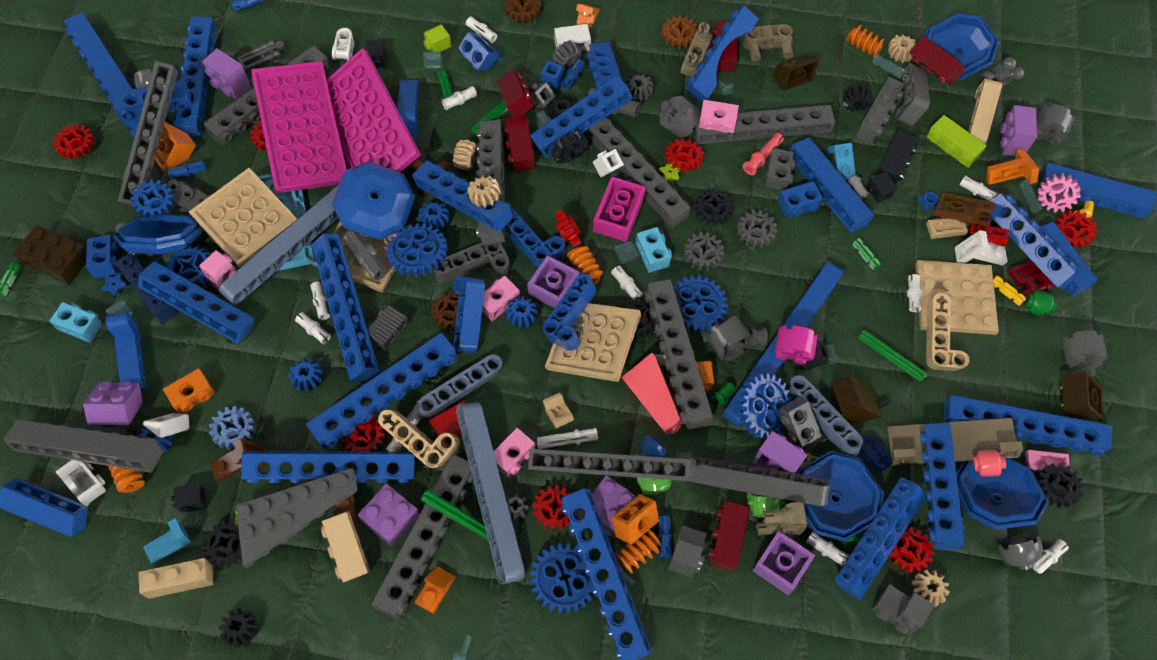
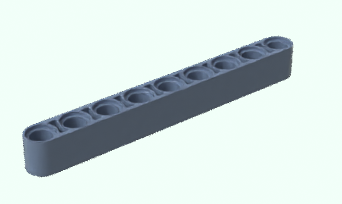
M338 186L224 281L219 288V292L232 304L240 303L337 220L338 216L332 203Z
M478 402L458 405L456 409L457 419L498 579L501 584L523 580L525 576L524 566L482 407Z

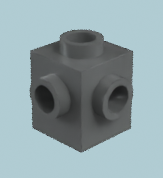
M535 82L528 87V91L533 97L531 99L533 108H545L556 97L547 82L538 84Z

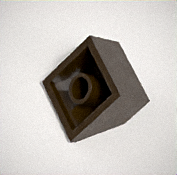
M805 55L776 65L773 77L781 90L785 91L812 81L819 57Z
M1087 371L1063 374L1062 382L1060 383L1063 393V400H1061L1062 410L1072 418L1098 422L1104 421L1102 385Z
M853 377L831 381V395L835 407L849 424L882 418L869 383Z

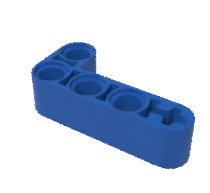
M400 80L397 110L413 140H418V80Z
M511 208L513 218L505 225V232L535 267L539 268L547 255L557 261L564 256L565 242L562 237L553 236L542 242L517 212Z
M581 274L574 280L543 324V331L549 341L569 351L577 349L580 344V340L572 326L596 293V287L588 274Z
M456 277L454 279L453 292L459 294L453 347L456 352L474 354L477 351L485 289L483 279Z
M127 311L106 316L107 327L115 339L120 383H139L140 389L146 388L140 334L136 321Z

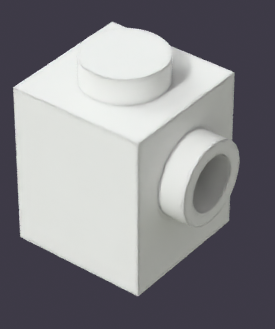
M616 149L609 153L606 150L597 155L598 159L593 161L600 177L624 165Z

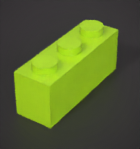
M945 115L931 127L927 135L931 142L938 145L968 168L981 156L987 146Z

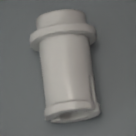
M855 175L848 180L849 186L862 199L869 192L862 184L861 177Z

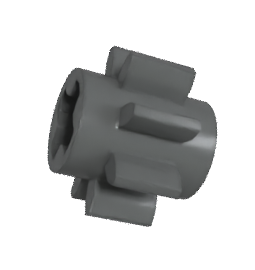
M515 494L513 498L507 497L509 513L514 518V521L519 517L525 518L524 511L529 510V506L523 505L526 502V498L520 499L518 494ZM517 504L519 507L514 511V505Z

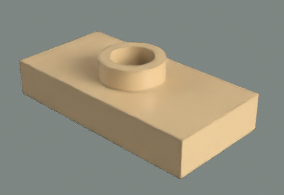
M954 219L928 220L926 223L931 239L960 236L968 233L966 224Z

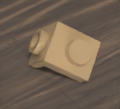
M561 393L543 400L546 413L555 428L574 420L572 413L564 403Z

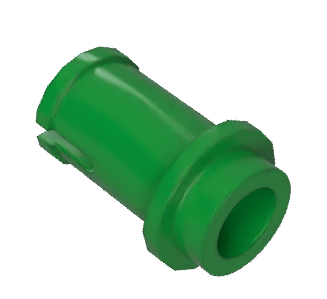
M726 381L717 392L712 393V402L717 406L724 405L725 400L735 391V387Z

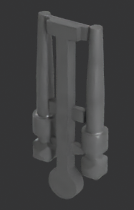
M271 40L267 44L264 43L260 47L237 58L239 63L243 65L244 70H247L264 62H270L274 58L281 57L278 50H282L285 45L282 41L275 43L274 40ZM262 57V59H259L247 66L244 65L245 63H248L256 58Z

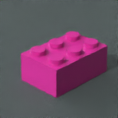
M611 177L593 221V232L628 242L645 199L646 187Z

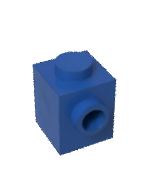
M547 61L541 72V83L547 82L551 90L557 92L560 83L563 81V66Z

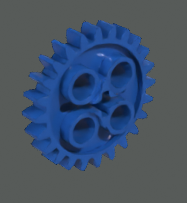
M416 223L415 227L409 224V229L406 230L402 227L401 233L395 232L397 237H390L392 242H387L386 256L390 266L394 267L396 272L400 270L401 275L407 272L408 277L412 273L418 277L419 273L425 276V271L433 273L432 268L439 269L438 263L443 264V258L447 257L446 239L443 233L439 232L438 228L433 229V225L427 228L426 223L422 227H419L418 223Z
M691 275L689 281L684 277L683 283L677 281L676 286L673 285L687 332L690 328L693 329L694 334L697 329H700L701 333H704L705 328L710 332L712 326L722 323L723 317H726L728 298L724 297L725 291H720L721 285L714 286L715 280L709 283L708 277L701 280L699 275L698 279L695 280L693 275ZM686 295V296H689L690 298L686 299V298H684V297H682V296ZM704 310H710L712 313H707ZM686 312H691L694 315H687Z
M769 373L755 374V377H749L750 382H744L746 388H740L743 395L737 396L741 400V403L736 404V406L741 407L737 414L743 416L740 422H745L744 429H749V434H754L755 437L768 438L772 431L776 434H781L780 430H785L786 427L780 420L781 414L778 408L792 400V397H787L790 390H784L786 383H780L781 378H775V375H769Z
M559 543L557 550H555L551 545L549 547L550 553L544 549L542 551L543 557L537 556L536 560L538 563H533L531 566L536 570L529 573V576L534 577V579L530 580L529 584L535 585L531 593L538 592L539 595L535 600H543L541 607L547 604L550 605L549 612L555 607L557 608V614H560L562 609H564L568 615L571 608L576 613L578 605L582 608L586 606L584 600L588 602L592 600L589 594H594L592 589L594 583L591 576H588L585 571L584 564L586 562L584 557L577 553V546L570 550V544H567L565 549H563L561 543ZM569 560L573 562L574 569H567L564 561ZM556 561H558L560 564V570L555 563ZM545 569H553L555 576L548 577L545 574ZM561 575H562L563 577H567V578H568V580L566 581V583H565L564 580H562V581L559 580V578L561 577ZM573 580L580 581L582 589H575L572 584ZM567 587H568V590H569V591L571 592V594H572L571 597H570V596L568 595V593H567V592H568V591H567ZM553 589H561L563 597L558 598L554 596Z

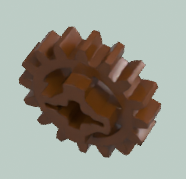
M505 0L506 16H510L511 21L516 19V23L522 21L524 24L527 20L530 23L531 18L536 19V15L540 14L539 0Z
M451 291L448 292V295L441 293L442 298L436 297V303H432L433 310H431V315L433 316L434 323L438 322L439 328L444 326L445 331H448L449 327L455 331L459 294L452 295Z

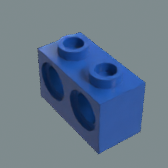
M472 32L466 34L458 47L463 53L462 56L470 60L472 66L478 71H489L499 56L479 34Z
M814 181L783 190L778 198L786 218L797 217L808 211L814 212L820 207L823 200Z
M111 235L87 239L86 267L93 279L117 274L115 262L118 261L117 252H119V245L117 241L112 239Z

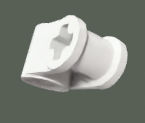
M341 28L336 33L335 43L332 47L333 60L347 59L348 61L353 56L354 40L348 28Z

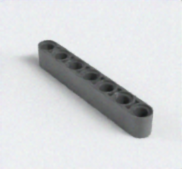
M694 456L688 458L696 460L695 481H691L694 483L817 506L828 504L830 482L826 479Z

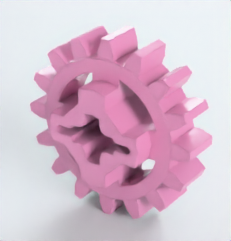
M1064 173L1060 177L1054 174L1053 179L1046 177L1047 183H1040L1042 188H1038V199L1041 201L1042 207L1046 205L1048 211L1053 208L1055 213L1058 209L1064 212L1065 207L1071 209V203L1077 204L1076 198L1081 196L1079 192L1081 191L1076 179L1072 180L1071 175L1065 178ZM1069 187L1072 189L1071 194L1069 193Z

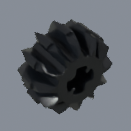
M855 84L853 87L848 86V90H844L842 103L846 110L859 112L871 106L872 93L868 86L863 84L857 86Z
M565 96L563 99L557 97L556 101L551 100L548 106L549 120L555 119L566 109L574 106L575 103H572L571 99L566 100Z
M238 608L236 613L229 611L228 619L222 617L225 625L219 626V630L223 631L220 637L226 639L225 643L228 645L234 644L235 647H239L241 641L247 645V638H255L252 631L258 629V626L253 624L257 620L256 617L251 616L249 610L243 612L241 608ZM241 624L242 626H239L241 629L237 632L235 630L238 629L236 626Z

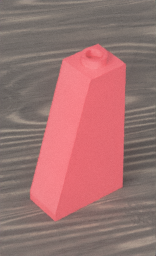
M651 353L626 373L622 379L667 435L670 433L675 434L681 429L680 412L659 360Z

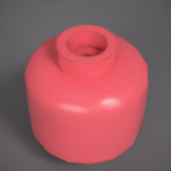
M996 449L979 450L977 455H973L974 470L982 477L999 476L1002 469H1006L1005 456H1000L999 451Z

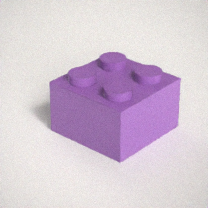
M219 49L214 50L202 61L205 67L204 71L209 76L211 85L216 89H221L226 96H231L237 100L251 88L243 65Z
M1014 105L1011 112L1007 113L1004 123H1001L999 130L1002 133L1000 141L1002 155L1015 156L1016 150L1022 148L1027 153L1037 138L1036 108Z
M547 255L527 284L528 293L530 296L555 308L574 280L580 275V272Z
M108 381L98 383L83 403L87 424L129 425L143 404L139 383H110Z
M772 431L759 449L753 464L760 468L795 474L807 457V454L804 453L801 447L789 443L783 435Z
M606 475L592 493V497L606 533L616 538L612 517L635 499L636 496ZM582 509L581 515L585 517V511Z
M385 484L362 509L358 517L364 525L393 547L418 519L420 514L416 507L389 485Z
M778 531L752 571L789 596L815 555Z

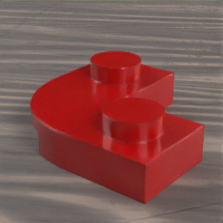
M970 223L969 231L971 235L980 230L985 231L988 242L995 245H1007L1009 229Z

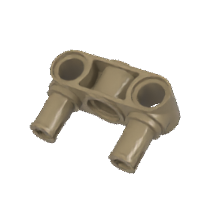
M704 22L699 24V30L696 31L683 62L681 74L690 77L695 75L697 72L696 67L706 58L704 55L710 49L714 37L709 32V24H706V26Z
M787 24L756 26L750 33L744 35L743 46L749 50L751 61L753 62L760 60L759 49L782 47L785 59L792 58L794 54L791 45L793 29Z
M789 503L781 510L763 511V518H765L763 522H756L758 536L777 534L780 531L790 539L798 538L807 526L804 503Z

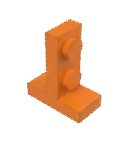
M1023 148L1016 150L1015 160L988 166L986 181L991 185L1024 176L1030 184L1037 183L1039 167Z

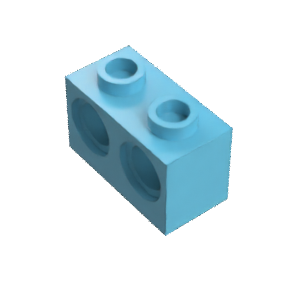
M658 227L637 233L635 243L648 273L669 267L672 253L669 248H666L665 237L663 233L659 232Z
M63 302L49 321L57 330L91 343L103 324L98 319L99 315L91 310L86 312L76 304L71 303V305Z

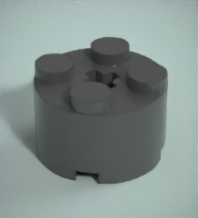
M675 96L661 104L660 124L674 135L685 137L693 132L692 129L695 125L699 124L700 111L683 96Z
M1051 104L1050 107H1045L1046 105L1039 109L1036 116V139L1043 138L1052 145H1059L1060 142L1067 139L1075 117L1074 115L1072 117L1071 111L1064 106Z
M736 316L730 317L721 325H714L710 329L711 334L708 338L709 344L721 361L723 359L731 361L738 358L745 352L743 349L746 346L750 347L754 341L752 335Z
M1081 331L1073 333V338L1068 339L1066 336L1061 341L1065 361L1070 370H1078L1086 366L1098 368L1108 358L1104 337L1101 332L1098 335L1097 331Z

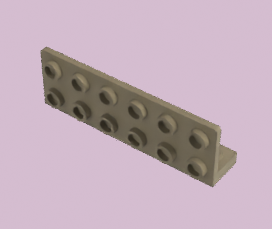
M1011 418L932 423L951 424L955 462L972 461L973 455H977L979 450L996 449L999 451L1000 456H1005V458H1019L1023 451L1022 441H1016L1013 420ZM925 424L889 426L887 428L892 466L925 464L922 462V451H925V446L920 442V432L924 431ZM932 445L934 449H942L939 445Z

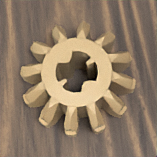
M904 34L901 36L896 35L889 43L888 54H890V58H895V62L898 60L901 63L909 62L913 58L909 52L916 45L915 39H910V36L905 37Z
M460 140L456 144V148H454V167L470 171L476 162L477 145L469 140Z
M482 176L480 179L475 177V182H470V187L468 188L470 201L477 205V207L483 205L486 208L488 204L493 206V201H499L498 198L501 195L498 182L491 176L487 178Z
M924 570L922 574L918 573L915 575L916 580L912 581L911 585L916 589L912 590V594L917 593L932 603L934 607L946 601L945 596H948L950 592L945 589L949 586V583L942 581L944 575L937 577L936 570L931 571V573L928 570Z

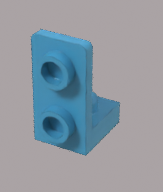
M852 143L828 146V154H835L836 170L843 179L847 180L855 176Z
M174 518L167 522L170 527L167 533L143 547L152 564L158 563L192 542L183 524Z

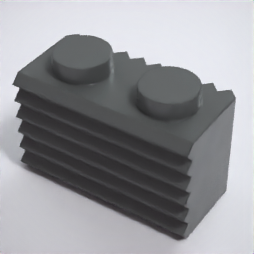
M387 305L385 309H381L375 322L367 326L371 343L385 352L409 324L408 317L390 305Z

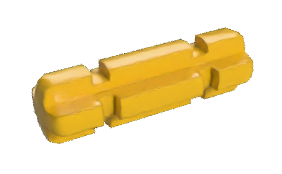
M996 276L993 279L994 287L1000 288L999 291L1009 299H1014L1013 302L1020 306L1026 300L1022 293L1018 294V290L1009 283H1004L1000 276Z

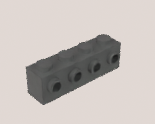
M891 77L887 78L864 118L856 135L857 138L872 144L876 136L880 137L884 129L882 125L887 124L891 116L889 113H893L898 104L896 100L900 101L904 93L902 91L904 83Z
M171 178L167 183L175 199L172 202L173 209L190 217L192 216L189 211L211 196V194H204L196 187L194 189L189 187L183 181L178 182Z

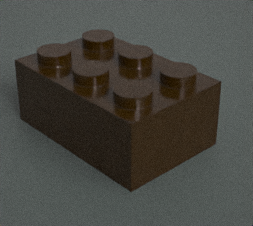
M35 225L13 255L22 265L70 286L86 264L87 249L80 243Z

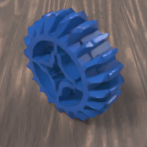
M189 245L188 249L184 248L179 252L177 251L174 256L169 255L170 260L165 261L167 269L176 274L179 271V275L193 284L207 289V283L211 284L199 267L211 255L207 249H201L198 245L193 248V246Z

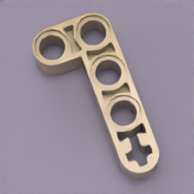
M986 78L977 88L974 98L977 101L968 129L971 135L984 144L989 135L1002 88V82Z
M945 293L936 294L927 304L926 362L928 367L934 370L958 371L969 364V356L963 351L950 350L951 301ZM935 318L941 320V326L935 322ZM935 337L941 339V345L936 343ZM935 355L940 357L941 364L935 361ZM954 357L959 358L960 365L954 362Z
M384 410L379 415V424L430 468L443 467L460 446L459 437L452 433H443L433 442L398 411ZM389 416H392V417H391V420H392L394 423H389V422H390V418H388ZM405 427L409 430L406 438L402 434V430ZM447 437H450L452 440V445L449 448L445 446ZM419 440H422L424 443L421 451L417 448ZM434 453H437L439 456L437 464L432 461Z

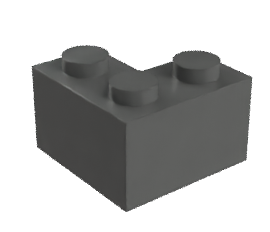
M683 525L668 570L690 578L693 577L695 572L699 573L705 558L701 553L705 554L708 541L705 540L707 534Z
M889 584L883 589L872 610L876 612V616L881 620L894 624L899 632L910 635L923 627L934 605L917 593H913L908 597Z

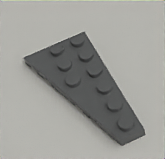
M348 469L236 505L243 567L249 568L254 564V561L266 556L278 544L286 542L307 527L309 522L324 515V512L333 505H338L358 491L355 471Z

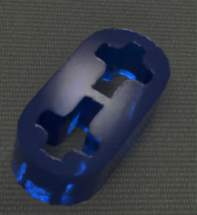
M872 436L863 437L860 449L861 454L876 471H886L892 463L890 455L877 439ZM865 444H872L871 448H865ZM884 459L885 463L879 464L878 460Z

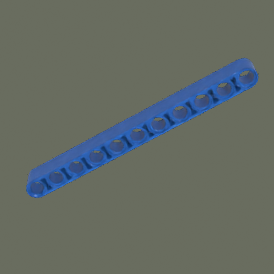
M829 261L826 263L784 324V326H787L786 329H792L793 326L804 328L809 326L842 277L843 269ZM777 336L745 382H750L749 377H755V374L769 373V375H775L785 361L776 358L775 346ZM740 389L722 415L723 418L737 427H740L743 423L740 422L743 416L737 414L741 407L736 406V404L741 403L737 396L743 395Z

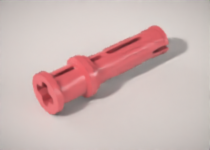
M775 133L759 152L753 153L751 159L743 164L744 171L749 175H755L757 169L765 165L772 148L776 149L784 141V137L781 138L782 135L780 133Z

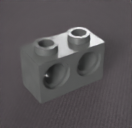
M772 148L765 187L786 190L788 184H792L793 174L790 173L791 170H794L796 161L793 159L794 152Z
M796 398L778 408L781 414L780 420L786 426L788 431L787 437L792 444L804 447L822 436L807 400Z

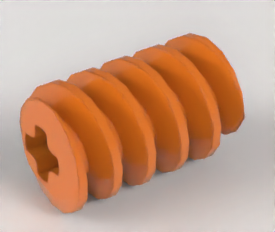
M862 25L853 28L847 36L846 42L851 41L852 46L857 44V49L862 48L863 53L868 51V56L874 54L873 58L875 59L884 45V38L877 41L879 35L872 38L873 32L871 31L867 35V28L861 31Z
M584 246L571 250L567 254V258L573 265V269L579 271L580 275L588 274L594 285H596L603 272L598 270L600 266L595 264L596 259L592 258L593 254L589 252V247Z
M108 466L111 476L114 478V483L117 485V491L121 493L137 491L145 484V481L141 480L142 474L138 473V470Z
M649 529L645 535L643 534L632 545L627 543L625 549L620 548L618 550L619 555L614 554L623 569L632 574L631 566L639 569L638 561L646 564L645 556L652 559L651 551L659 554L658 546H661L655 534Z

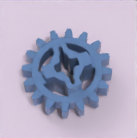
M233 406L232 410L225 407L224 413L218 411L219 416L212 417L215 423L209 424V427L212 429L209 434L213 437L212 440L215 444L218 443L220 448L226 445V448L231 450L234 441L237 439H252L250 432H254L255 429L251 425L255 424V422L251 418L250 413L246 412L244 408H240L238 411L236 406Z

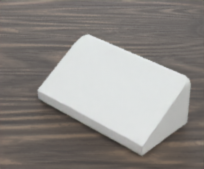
M170 413L146 420L143 424L154 434L162 438L188 430L189 416L181 413Z

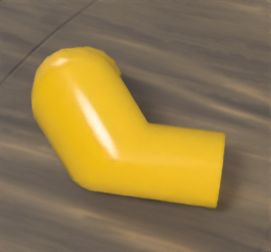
M1085 201L1084 208L1080 210V214L1083 215V213L1087 212L1086 217H1092L1094 202Z

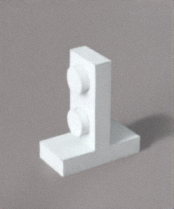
M978 231L955 247L957 263H966L973 258L998 265L1007 263L1005 246L988 242L985 231Z

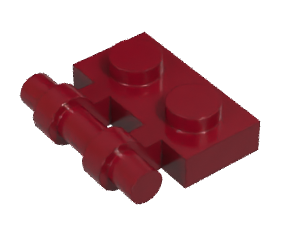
M1033 261L1014 267L1007 273L1017 287L1025 285L1027 289L1022 291L1025 297L1036 290L1048 291L1055 286ZM1039 280L1040 284L1036 285L1033 281Z

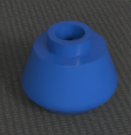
M650 434L644 436L640 446L642 449L640 453L643 456L662 457L666 454V448L660 441Z

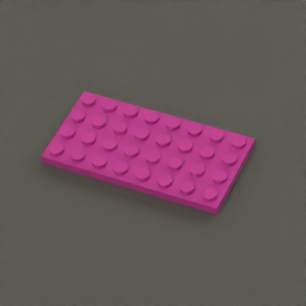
M362 48L326 80L342 152L350 168L369 161L401 172L421 154L368 52Z
M322 61L251 69L275 193L339 184L344 171L347 169Z

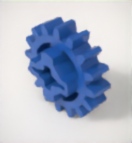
M151 179L149 184L143 181L142 187L136 185L137 191H132L133 197L130 200L138 215L143 214L146 219L149 215L153 219L156 218V215L162 218L163 212L169 213L168 207L173 208L172 202L175 199L171 188L169 189L166 183L162 185L160 180L154 183Z

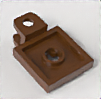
M942 193L934 216H939L942 219H954L962 223L969 222L989 226L992 216L985 213H993L995 203Z

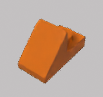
M577 4L576 10L579 11L577 24H587L588 27H592L600 8L588 4Z
M437 566L425 578L426 584L414 603L434 614L456 576Z

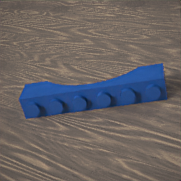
M745 6L733 10L730 14L731 19L721 29L723 30L722 33L714 39L713 47L705 53L704 56L706 58L696 67L697 72L687 81L688 86L685 90L699 102L707 100L717 86V65L723 50L733 39L750 33L759 20Z

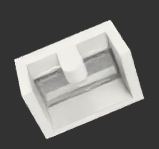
M71 460L58 469L56 473L83 505L88 506L90 502L106 491L103 487L106 483L99 474L94 476L91 473L94 468L90 463Z

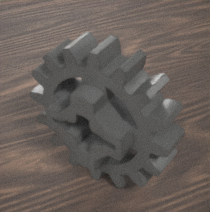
M752 210L751 215L746 212L744 217L741 216L737 225V235H741V241L746 240V245L751 243L753 248L756 245L762 248L763 244L769 246L770 241L773 242L777 234V223H773V217L768 218L769 213L762 215L760 210L756 214Z
M699 232V236L693 234L692 239L688 238L684 246V257H687L686 262H692L693 268L696 265L699 266L700 271L702 267H705L706 271L709 270V266L716 268V264H720L724 256V246L720 245L721 240L716 241V235L710 237L709 232L706 235Z

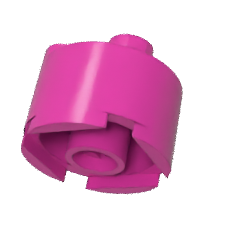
M787 326L779 327L775 346L777 359L787 360L788 358L794 360L797 364H806V361L814 359L818 334L814 335L813 330L799 326H793L792 329H786Z

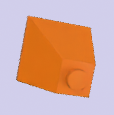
M165 122L155 161L163 171L167 172L168 169L174 168L189 159L196 144L187 133Z

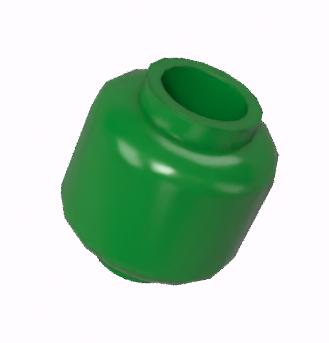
M1039 290L1029 293L1025 301L1027 311L1040 317H1047L1050 313H1054L1057 306L1052 294Z

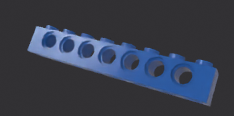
M191 17V22L188 24L189 34L186 37L184 64H182V77L179 81L185 80L190 90L192 107L175 110L176 118L173 120V126L187 133L189 137H201L209 84V76L204 71L205 67L202 61L213 52L216 26L212 17Z
M323 233L311 246L350 381H367L379 372L373 347L340 236Z
M440 333L306 424L308 429L323 450L326 447H332L342 436L351 434L358 425L367 423L374 414L386 410L390 403L402 399L406 392L412 388L419 387L422 381L428 377L435 376L444 366L451 365L457 358L454 347ZM432 356H439L435 360L430 359ZM416 367H422L419 371H413ZM400 378H406L405 381L401 383L397 382V380ZM384 389L389 390L386 394H380ZM366 401H372L368 406L363 405ZM355 412L352 417H346L348 413ZM332 424H338L335 429H329Z
M950 395L944 402L943 423L985 420L984 416L988 419L1011 418L1013 420L1016 440L1024 439L1034 444H1050L1051 447L1055 448L1066 447L1076 452H1090L1092 455H1103L1112 448V426L954 395Z
M243 451L241 479H246L248 483H258L260 479H268L270 483H279L281 479H290L292 483H301L303 479H312L313 481L345 471V465L353 462L357 466L355 469L357 483L367 482V479H375V482L379 483L388 482V479H396V482L405 483L409 482V479H414V454L412 452ZM261 462H267L270 465V470L262 472L259 470L258 465ZM288 462L292 465V470L284 472L281 470L280 465ZM310 462L313 464L314 469L311 472H305L302 469V465ZM325 463H333L335 469L332 472H326L323 469ZM368 463H376L378 465L377 469L374 472H368L366 470ZM389 463H397L398 469L395 472H389L387 470Z
M584 488L561 498L563 504H561L562 510L566 516L568 515L571 522L569 524L570 531L573 536H576L578 541L576 545L577 550L586 562L584 564L585 571L588 576H591L594 583L592 585L593 592L600 599V611L609 623V635L612 639H615L617 644L616 653L619 660H636L651 654V647L590 489ZM581 508L585 511V517L582 520L577 516ZM588 528L593 532V537L590 540H587L585 537V531ZM596 548L601 553L598 561L593 558V551ZM603 569L607 570L609 574L606 581L600 577ZM610 590L615 591L617 595L614 602L608 598ZM617 611L623 612L625 616L622 623L616 619ZM625 632H629L632 635L633 641L631 644L624 640Z

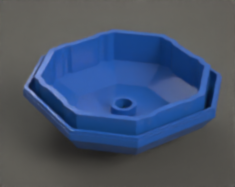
M957 13L928 28L924 36L962 63L966 70L957 79L960 81L991 65L999 45V40L982 17Z
M367 161L344 171L332 206L345 229L382 240L395 234L396 231H402V227H405L415 195L403 173ZM376 194L378 198L373 199L371 195Z
M163 214L162 218L156 215L155 219L149 216L147 219L140 217L132 220L118 229V232L114 234V239L127 252L164 255L187 247L199 238L203 228L190 216Z
M830 451L797 470L796 474L822 478L830 482L827 505L817 506L804 503L806 520L815 534L846 541L867 529L882 507L884 492L860 458ZM832 496L837 497L838 502H834Z
M1005 458L1006 469H1002L999 476L982 477L978 472H975L973 460L962 463L956 473L960 501L969 517L995 530L1038 523L1049 502L1030 468Z

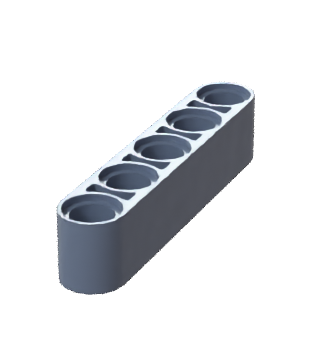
M489 355L423 396L417 407L418 414L423 418H430L495 377L502 366L501 358L497 355ZM493 363L497 368L491 369L488 367V364ZM477 373L481 378L475 379L471 374ZM461 383L465 388L458 389L455 384ZM439 394H446L448 396V399H441L439 397ZM430 404L432 409L425 410L422 405Z
M794 376L789 386L790 397L793 400L801 398L807 401H814L815 403L809 402L818 427L843 454L856 457L863 443L859 433L804 376ZM834 429H840L842 432H837ZM848 443H853L856 447H852Z

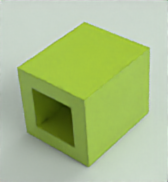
M442 25L424 32L425 40L423 43L426 49L430 50L433 55L451 47L450 35Z

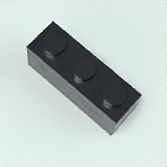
M898 130L878 174L886 171L895 184L897 181H902L906 173L903 169L904 167L908 168L912 160L909 156L914 155L918 147L915 145L918 138Z

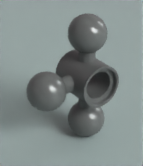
M1007 57L1003 60L1002 64L996 65L991 71H983L979 79L981 82L984 78L995 79V81L1002 82L1003 87L1008 85L1013 79H1021L1024 76V69L1016 66L1017 63L1013 57Z

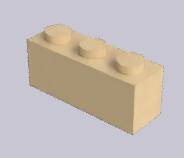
M350 511L322 521L321 532L324 538H328L330 544L328 552L331 559L335 558L337 564L335 572L338 579L346 582L369 573L370 569Z
M205 558L139 572V592L148 599L214 585L212 565Z

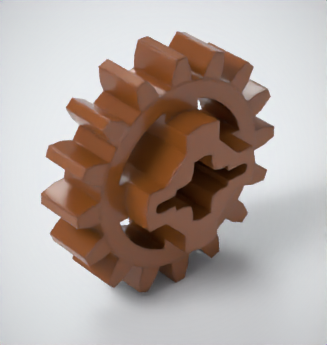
M681 15L677 19L675 16H672V20L667 19V22L663 24V40H667V45L672 43L673 48L678 45L679 49L683 45L687 48L688 44L691 45L698 30L696 29L697 24H693V20L688 21L687 16L682 19Z

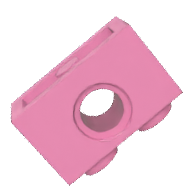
M703 100L699 128L734 133L739 105Z
M218 251L212 253L199 265L204 275L211 282V285L218 291L221 284L238 271L231 264L233 262L231 258L225 253L223 255L220 254Z
M505 276L495 280L490 288L486 291L484 290L482 312L493 322L505 312L509 301L514 302L515 297L520 300V290ZM495 296L501 297L499 299H494Z
M518 428L494 451L498 470L507 478L511 474L515 475L521 469V464L525 460H529V449H535V443ZM517 451L519 455L517 457H510L509 453Z

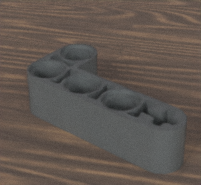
M912 63L908 64L903 72L905 101L895 113L896 120L910 127L925 113L930 104L927 73L924 69Z
M500 242L484 245L479 243L443 258L444 263H438L439 269L433 267L435 279L439 283L449 282L456 277L464 276L488 265L491 266L494 274L498 277H504L510 271L509 258Z

